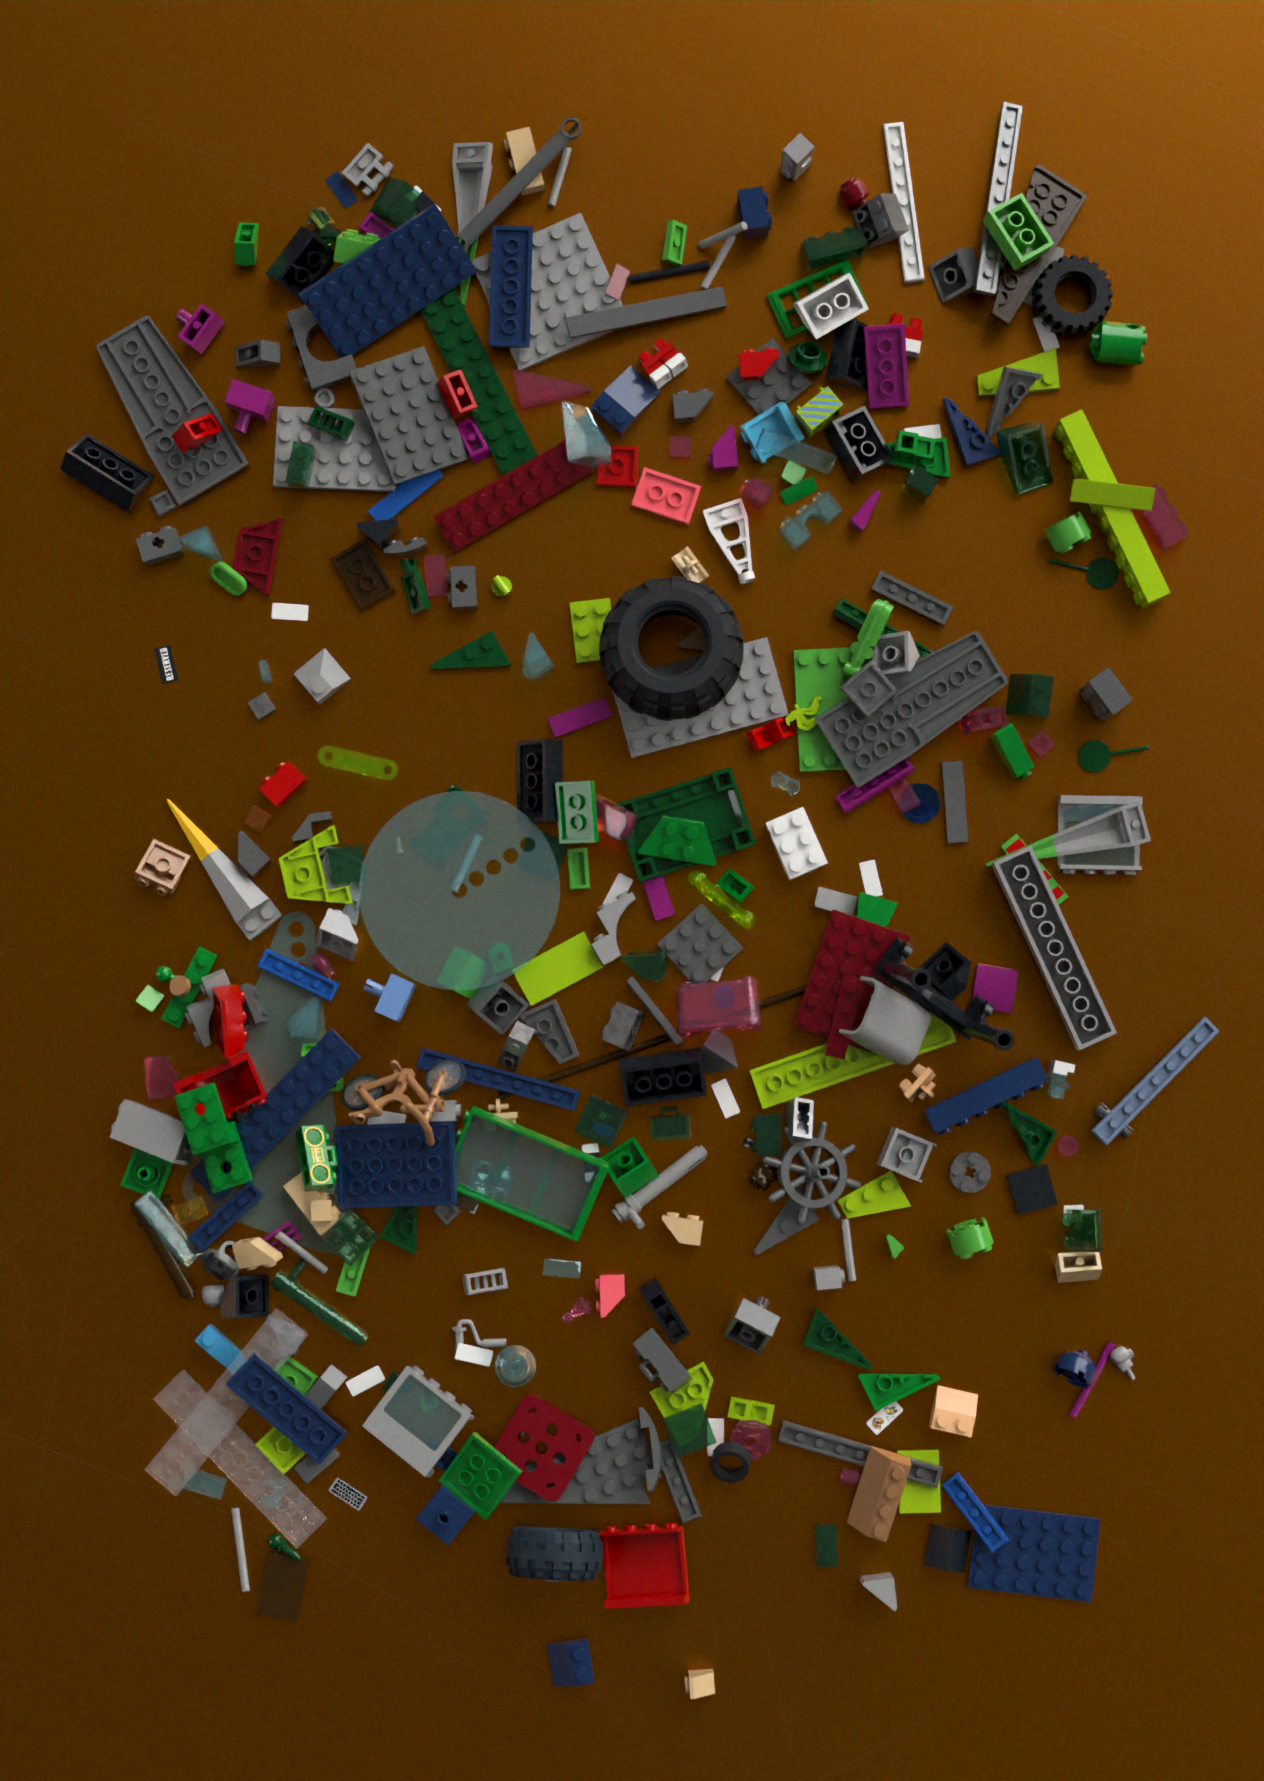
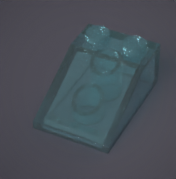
M563 401L562 410L568 461L591 466V468L611 462L609 441L587 407Z

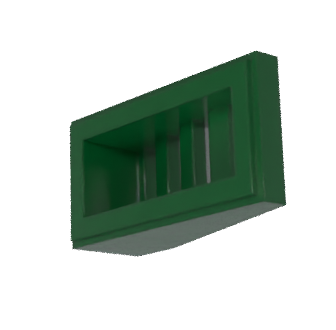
M315 406L307 423L309 426L344 441H348L355 425L351 419ZM321 413H322V414H323V417H322L320 423L317 424V421H318V419H319V417H320V415H321ZM328 417H331L327 426L325 427ZM336 420H338L337 425H336L335 429L333 430V426H334Z

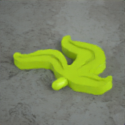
M815 697L808 709H799L798 704H795V710L785 719L787 726H790V722L796 720L799 729L804 731L813 729L817 725L815 719L807 720L803 714L815 715L819 708L818 702L822 697Z

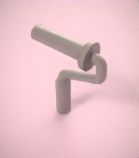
M470 1319L459 1320L457 1326L452 1327V1331H455L456 1351L458 1343L464 1344V1331L467 1330V1327L462 1326L463 1324H469L474 1339L479 1346L506 1347V1339H483L480 1341L474 1323Z

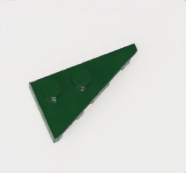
M1004 1101L1002 1107L1030 1160L1039 1166L1058 1131Z
M815 1308L802 1346L871 1370L872 1364L818 1308Z

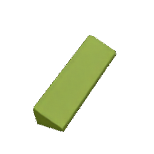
M1073 479L1070 502L1152 511L1155 488Z

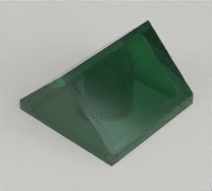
M389 177L369 212L374 213L380 219L398 228L414 217L418 210L416 204L422 194L406 181Z

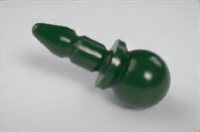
M273 1533L269 1536L268 1545L271 1549L277 1550L279 1553L284 1552L293 1559H301L298 1552L288 1545L289 1542L284 1540L281 1534Z

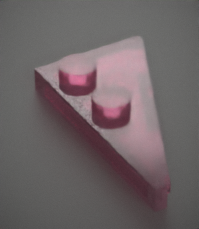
M516 369L512 370L521 409L590 393L589 386Z

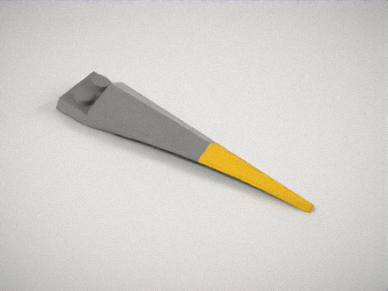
M167 799L168 805L235 922L247 938L252 941L281 919L283 915L275 904L181 810Z

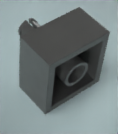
M758 1297L755 1304L743 1298L732 1315L723 1336L760 1355L771 1339L780 1317L766 1310L769 1305L768 1299H765L761 1305L764 1297Z

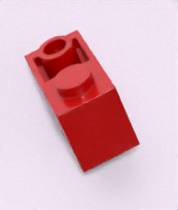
M764 348L760 352L747 349L739 353L740 382L761 380L779 359L780 351L774 348Z

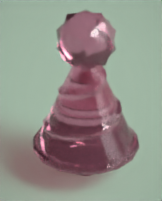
M579 1297L572 1311L563 1314V1321L570 1323L573 1317L591 1314L592 1310L589 1306L592 1304L591 1301L586 1302L583 1297Z

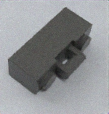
M653 1328L633 1342V1345L636 1347L633 1350L640 1360L643 1358L646 1360L638 1368L651 1384L660 1378L659 1384L665 1392L670 1390L674 1394L693 1379ZM651 1363L658 1371L656 1374H653L648 1367Z

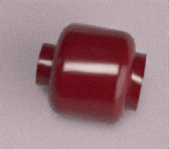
M852 177L841 185L842 189L839 191V194L848 207L856 206L858 209L867 202L865 198L869 196V190L862 179Z

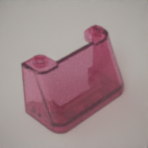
M753 976L741 977V980L692 984V982L686 981L679 983L680 986L676 987L678 1030L681 1038L690 1037V1034L694 1033L693 1031L696 1034H700V1032L741 1028V1030H745V1026L751 1028L752 1032L762 1031L758 981L753 979Z

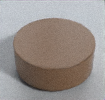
M181 975L175 976L169 985L170 992L178 997L186 996L191 988L190 980Z

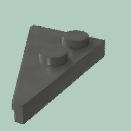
M1008 366L1003 367L985 431L988 437L997 432L1001 427L999 424L1007 415H1011L1020 404L1021 399L1030 392L1028 389L1036 380L1041 378L1042 374Z
M801 1187L795 1188L796 1192L803 1196L804 1192ZM788 1199L754 1250L755 1254L758 1255L818 1221L819 1219L813 1208H808L805 1224L799 1225L797 1219L800 1206Z

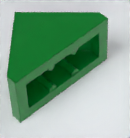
M730 868L716 883L739 904L754 889L752 884Z

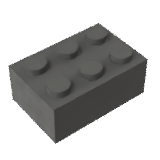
M1109 667L1088 681L1080 689L1082 699L1087 704L1090 703L1092 705L1094 715L1098 720L1102 719L1103 722L1133 701Z

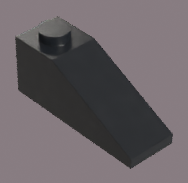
M656 1278L639 1288L644 1300L673 1345L690 1335V1332Z

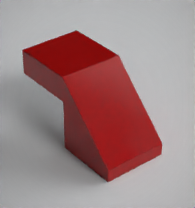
M787 716L746 733L754 752L795 735L791 723L790 726L786 724L785 719Z

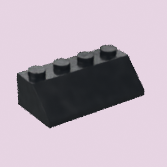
M87 433L66 451L60 470L127 512L139 502L154 479V475Z
M540 739L517 742L518 824L558 823L555 782H563V741Z

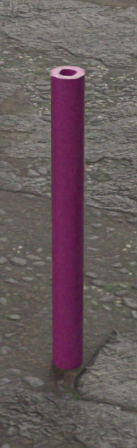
M1109 1341L1095 1365L1096 1376L1092 1386L1082 1389L1069 1413L1077 1418L1111 1352L1116 1346Z

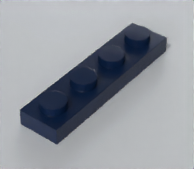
M252 1181L248 1182L188 1237L203 1252L263 1198L264 1194Z

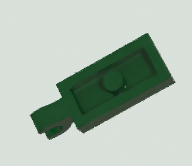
M415 557L409 560L407 558L401 560L400 565L405 574L401 576L411 613L412 615L420 614L430 609L431 606L420 569L415 570L417 560Z

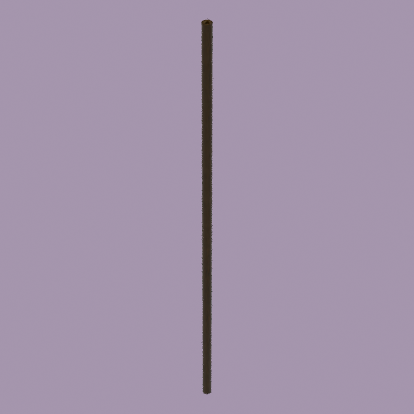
M807 984L680 1028L676 1032L682 1037L804 994ZM663 1034L632 1045L630 1051L620 1049L538 1079L551 1083L671 1041L667 1034ZM498 1092L500 1100L514 1096L509 1093Z

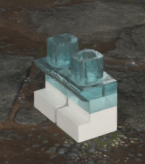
M1050 1060L1047 1073L1048 1080L1045 1082L1050 1084L1048 1096L1063 1099L1065 1088L1070 1089V1085L1065 1082L1067 1073H1074L1076 1065Z

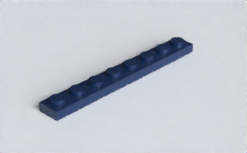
M422 1048L417 1069L428 1071L434 1064L442 1060L454 1059L461 1062L465 1067V1082L574 1112L576 1110L580 1095L579 1090ZM454 1064L443 1065L433 1072L438 1074L440 1070L445 1069L447 1077L457 1080L461 1077V1068Z

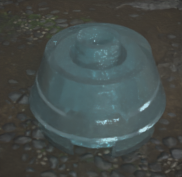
M513 1345L504 1348L498 1354L495 1361V1371L498 1378L504 1384L511 1387H519L527 1384L533 1378L536 1371V1361L533 1354L527 1348Z

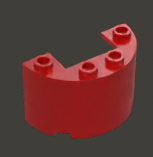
M249 1051L229 1058L228 1061L201 1073L188 1076L173 1083L177 1095L210 1083H215L226 1120L235 1117L233 1113L241 1110V1113H245L253 1109V1104L258 1106L267 1102L266 1098L268 1097ZM202 1103L196 1106V1111L199 1115H203L205 1112V1106Z

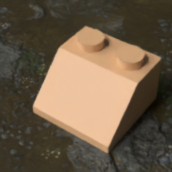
M937 1385L928 1426L932 1429L972 1437L978 1394Z

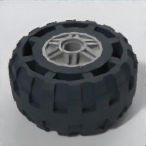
M514 1527L511 1531V1536L507 1539L506 1565L509 1566V1573L515 1577L556 1582L595 1580L598 1577L599 1570L602 1569L603 1542L600 1541V1534L597 1531L559 1527Z

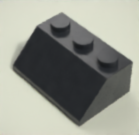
M301 226L265 274L292 297L304 303L299 293L323 278L334 263L335 251L314 231Z
M849 320L837 327L825 379L841 386L868 391L864 326L868 325L858 320Z
M865 406L832 421L824 429L853 482L870 475L894 459Z

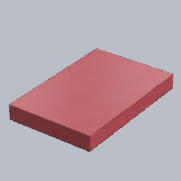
M644 467L631 507L689 525L701 486Z

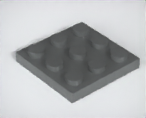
M773 338L756 351L760 352L764 348H774L780 351L779 359L761 380L740 382L739 366L726 376V379L757 415L779 402L789 405L812 385L802 371L794 368L789 363L788 355Z
M703 903L657 943L660 949L697 989L702 987L743 949Z

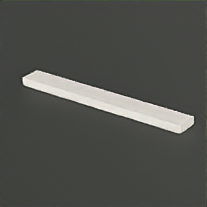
M904 123L883 124L892 194L897 196L909 229L908 232L898 238L904 283L924 281Z

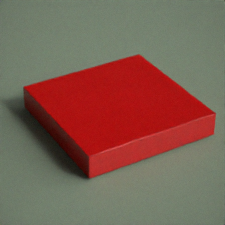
M598 445L596 486L636 488L638 447Z

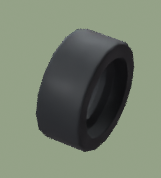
M732 1441L717 1445L713 1450L710 1464L712 1473L716 1478L728 1483L743 1480L749 1472L750 1453L743 1445ZM724 1455H732L739 1458L743 1465L738 1469H728L722 1466L718 1460Z

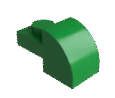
M899 430L896 436L895 454L906 458L916 457L931 460L933 459L935 439Z

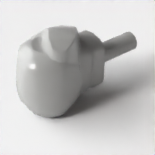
M223 1284L203 1287L202 1299L205 1304H210L211 1307H217L221 1304L220 1297L225 1290Z
M1119 1346L1111 1352L1110 1359L1120 1372L1126 1371L1129 1378L1134 1380L1135 1376L1130 1369L1133 1366L1131 1359L1134 1353L1130 1348L1126 1349L1123 1346Z

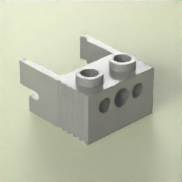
M892 1126L876 1164L922 1183V1179L919 1178L932 1147H936L937 1144Z

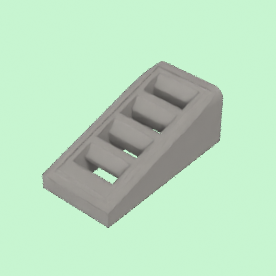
M505 1268L462 1275L465 1295L508 1288ZM496 1273H498V1275H499V1281H500V1285H499V1286L496 1285V1279H495V1274H496ZM487 1275H490L492 1287H488ZM478 1276H482V1289H480ZM470 1278L474 1280L475 1290L471 1289Z

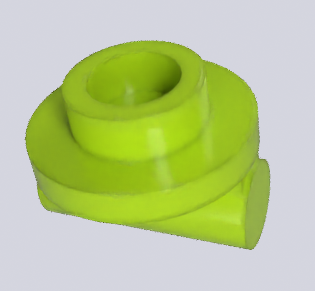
M497 575L492 579L491 588L496 596L505 597L511 592L512 584L508 578Z

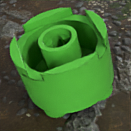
M1080 511L1074 513L1075 515L1071 517L1068 516L1049 527L1050 529L1044 530L1055 552H1059V554L1065 553L1074 548L1073 543H1083L1091 538V530Z
M984 1217L981 1218L980 1222H977L976 1219H970L954 1225L955 1230L953 1231L947 1230L954 1255L960 1256L961 1259L970 1258L973 1256L972 1253L977 1251L984 1253L992 1250L991 1245L994 1241L987 1220Z

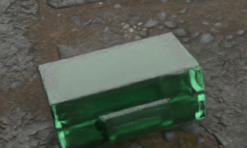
M677 1106L661 1107L659 1116H649L651 1141L692 1138L690 1114H679ZM675 1111L676 1114L663 1115V1112Z

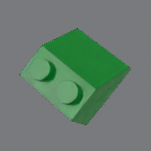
M634 1136L599 1158L610 1163L608 1173L624 1198L659 1176Z

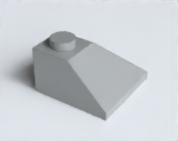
M325 648L294 673L296 678L319 705L351 680Z
M329 908L319 927L316 946L354 961L359 940L350 919L342 911Z

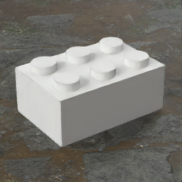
M804 807L765 823L767 832L789 881L827 865L828 862Z

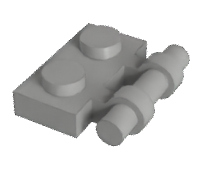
M367 143L342 171V175L357 188L362 182L366 184L362 192L368 197L372 191L375 192L378 189L377 185L390 175L394 165L388 161L382 166L380 162L384 158L383 155ZM375 168L378 171V173L371 180L368 177V175Z

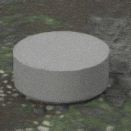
M322 388L316 392L314 400L320 408H331L335 403V396L330 389Z

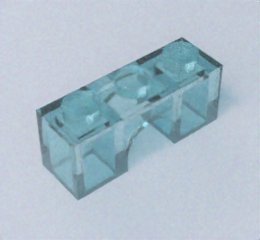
M828 491L823 494L819 492L812 498L813 502L809 506L803 505L796 511L797 515L793 519L788 517L780 524L782 527L779 533L794 551L811 537L810 532L805 526V522L809 518H819L827 525L842 513L843 509Z

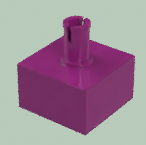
M232 379L225 404L229 411L239 414L233 430L246 434L251 418L268 423L275 404L272 392Z

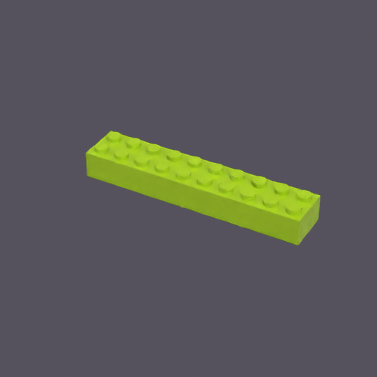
M1081 409L1060 419L1055 426L1054 435L1057 441L1061 442L1064 447L1063 454L1065 458L1070 460L1073 465L1071 470L1076 479L1118 484L1083 410ZM1089 504L1092 514H1096L1099 519V529L1102 533L1105 532L1108 538L1106 542L1111 551L1114 550L1117 556L1115 561L1120 570L1123 569L1126 575L1124 580L1127 586L1131 587L1134 592L1133 599L1136 605H1140L1144 609L1165 599L1171 592L1131 509Z

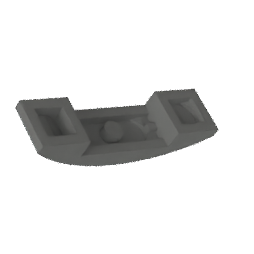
M639 1407L641 1429L650 1431L654 1469L646 1470L648 1492L652 1493L657 1486L661 1472V1444L651 1417L643 1407Z

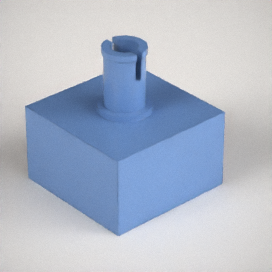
M392 973L385 986L368 978L366 984L373 986V988L364 986L363 991L380 997L374 1011L400 1022L416 988V984Z

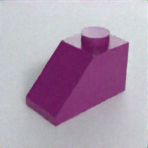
M730 426L712 447L711 454H708L709 466H713V472L738 469L734 426Z

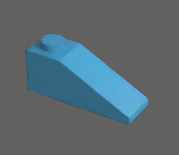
M212 1323L195 1339L196 1343L232 1373H235L249 1358Z

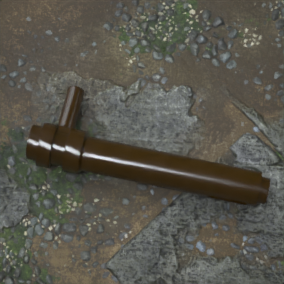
M169 1194L150 1204L149 1200L146 1201L145 1197H142L130 1204L133 1216L136 1215L138 1218V1225L143 1227L180 1296L184 1297L187 1301L196 1295V1288L157 1220L158 1216L155 1211L170 1204L173 1200Z

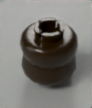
M758 1161L755 1168L748 1172V1176L751 1179L748 1182L755 1189L759 1190L761 1188L765 1191L769 1189L771 1183L777 1180L778 1175L775 1172L777 1168L766 1165L763 1161Z

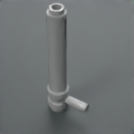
M702 1145L699 1147L695 1146L661 1172L658 1177L645 1184L634 1194L624 1198L625 1200L622 1203L618 1202L614 1205L615 1208L612 1212L621 1223L631 1219L638 1229H642L645 1223L638 1215L642 1207L704 1161L708 1155L707 1151Z

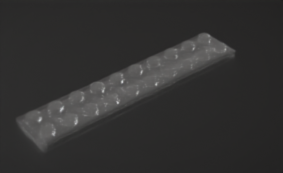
M276 1308L145 1468V1471L173 1495L177 1496L250 1407L249 1404L226 1386V1382L253 1352L279 1372L309 1334Z
M185 1369L154 1398L156 1403L296 1549L327 1519Z

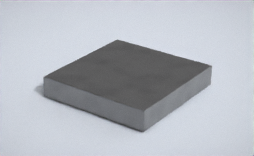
M871 660L840 687L866 718H869L898 692Z

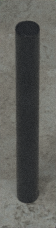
M707 260L629 275L630 283L709 269L710 265Z

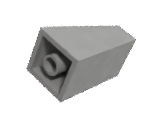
M124 1099L118 1108L119 1114L116 1122L111 1126L110 1138L169 1162L190 1166L194 1155L192 1154L182 1119L135 1101Z

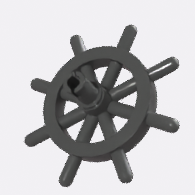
M825 1121L820 1122L816 1138H812L809 1142L791 1139L789 1126H786L784 1132L791 1145L784 1151L781 1159L767 1156L763 1158L764 1164L778 1168V1180L781 1187L772 1193L768 1200L775 1202L786 1195L789 1200L799 1205L800 1211L797 1219L799 1225L805 1224L808 1208L827 1206L832 1217L838 1220L841 1215L834 1201L841 1195L845 1186L854 1189L861 1187L859 1181L847 1178V1165L844 1157L856 1150V1146L849 1144L842 1150H839L834 1144L825 1140L827 1129ZM814 1146L810 1161L803 1148ZM823 1149L830 1157L819 1164ZM796 1154L803 1166L791 1163ZM833 1164L835 1165L836 1175L830 1174L828 1168ZM789 1171L799 1173L801 1176L790 1181ZM821 1180L834 1183L829 1192ZM806 1182L803 1196L796 1192L795 1188ZM815 1185L822 1198L811 1200L813 1186Z

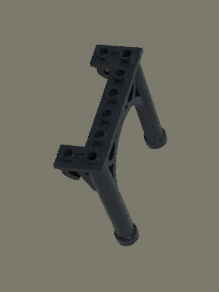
M897 936L873 969L874 972L968 1040L974 1037L990 1043L1002 1051L1009 1050L1013 1046L1015 1038L1011 1031L1002 1028L998 1029L987 1024L985 1018L992 1013L994 1005L976 995L965 1011L930 986L932 978L927 970L922 968L915 969L906 965L905 960L910 956L913 946L906 941H902Z

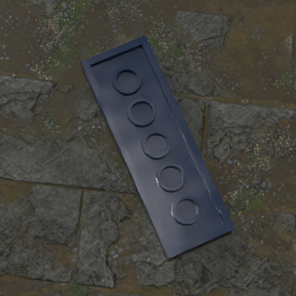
M492 225L489 347L530 348L533 226Z
M254 1352L226 1382L227 1387L319 1465L347 1435L345 1429Z

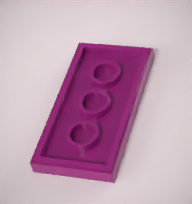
M905 324L864 326L869 409L909 406Z

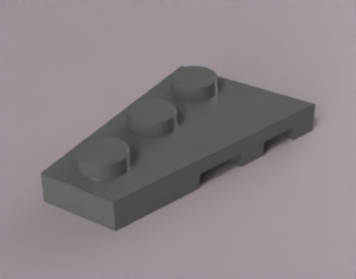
M556 999L526 1011L519 1016L529 1027L535 1029L534 1034L560 1064L580 1056Z

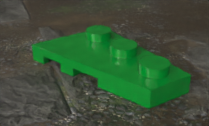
M935 438L933 459L931 460L899 456L895 454L896 442L886 443L894 457L887 465L943 478H951L947 438Z

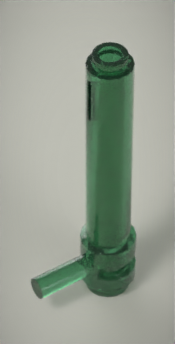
M300 1258L290 1274L283 1273L280 1270L276 1273L270 1282L274 1286V1290L284 1293L283 1296L288 1300L292 1299L355 1345L359 1344L362 1346L369 1337L366 1335V1331L302 1287L300 1282L296 1280L308 1263L307 1261Z

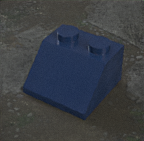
M588 1637L547 1644L553 1686H580L594 1683L595 1678Z

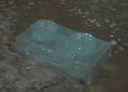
M187 1467L181 1488L221 1500L228 1478Z

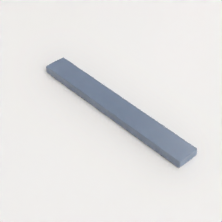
M1203 1017L1091 1132L1107 1146L1218 1034L1219 1030L1206 1017Z

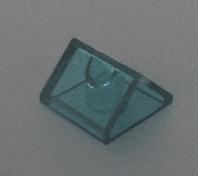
M207 525L180 536L178 541L184 548L222 562L223 557Z

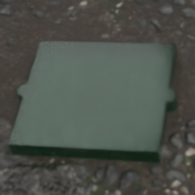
M344 845L343 847L328 849L332 884L347 883L350 885L352 882L366 881L362 845L349 847Z

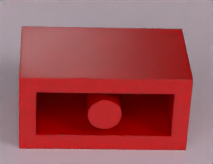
M461 369L443 376L437 382L453 419L470 414L478 407Z
M290 761L287 763L282 762L275 769L277 772L272 777L267 776L260 783L262 786L259 789L277 808L307 782V779Z

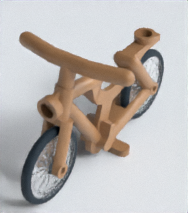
M446 1059L434 1064L426 1073L424 1080L426 1089L431 1093L430 1096L415 1080V1072L410 1068L402 1069L397 1060L390 1061V1067L394 1074L380 1079L371 1074H363L353 1078L346 1084L342 1091V1102L348 1109L357 1111L349 1113L348 1116L351 1121L363 1124L366 1118L381 1117L383 1115V1106L387 1103L398 1101L403 1103L400 1111L402 1113H411L417 1119L424 1131L427 1144L432 1146L435 1144V1139L429 1121L434 1112L445 1111L443 1096L453 1093L463 1084L466 1070L461 1062L454 1059ZM409 1086L425 1105H414L410 1098L404 1094ZM395 1088L393 1093L380 1098L382 1092Z

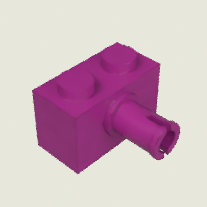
M200 304L193 315L181 309L178 312L184 317L176 314L175 318L185 325L177 337L202 355L225 321L206 306Z

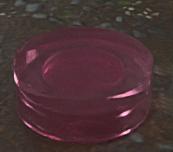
M1064 1136L1059 1139L1057 1149L1063 1156H1073L1078 1151V1142L1072 1136Z

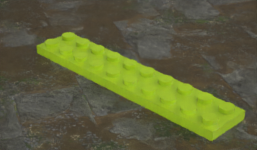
M931 1012L930 1024L917 1055L957 1042L952 1028ZM826 1043L749 1070L762 1109L791 1100L794 1097L820 1090L894 1063L872 1051L870 1053L848 1045L845 1060L824 1055Z

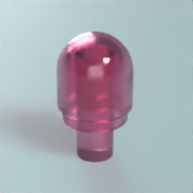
M321 952L312 955L311 964L318 972H324L331 978L335 972L330 967L331 962L327 956Z
M844 1469L839 1473V1481L845 1486L858 1485L862 1473H858V1470Z

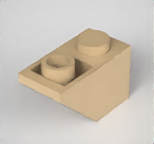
M667 1212L666 1215H662L663 1222L679 1243L700 1246L703 1221L699 1220L700 1216L687 1214V1218L679 1217V1213Z
M260 1237L241 1239L232 1245L236 1264L239 1269L246 1268V1271L256 1269L260 1265H264L265 1268L275 1266L276 1262L283 1258L281 1252Z
M713 1669L688 1670L689 1676L685 1677L686 1693H690V1699L715 1694Z

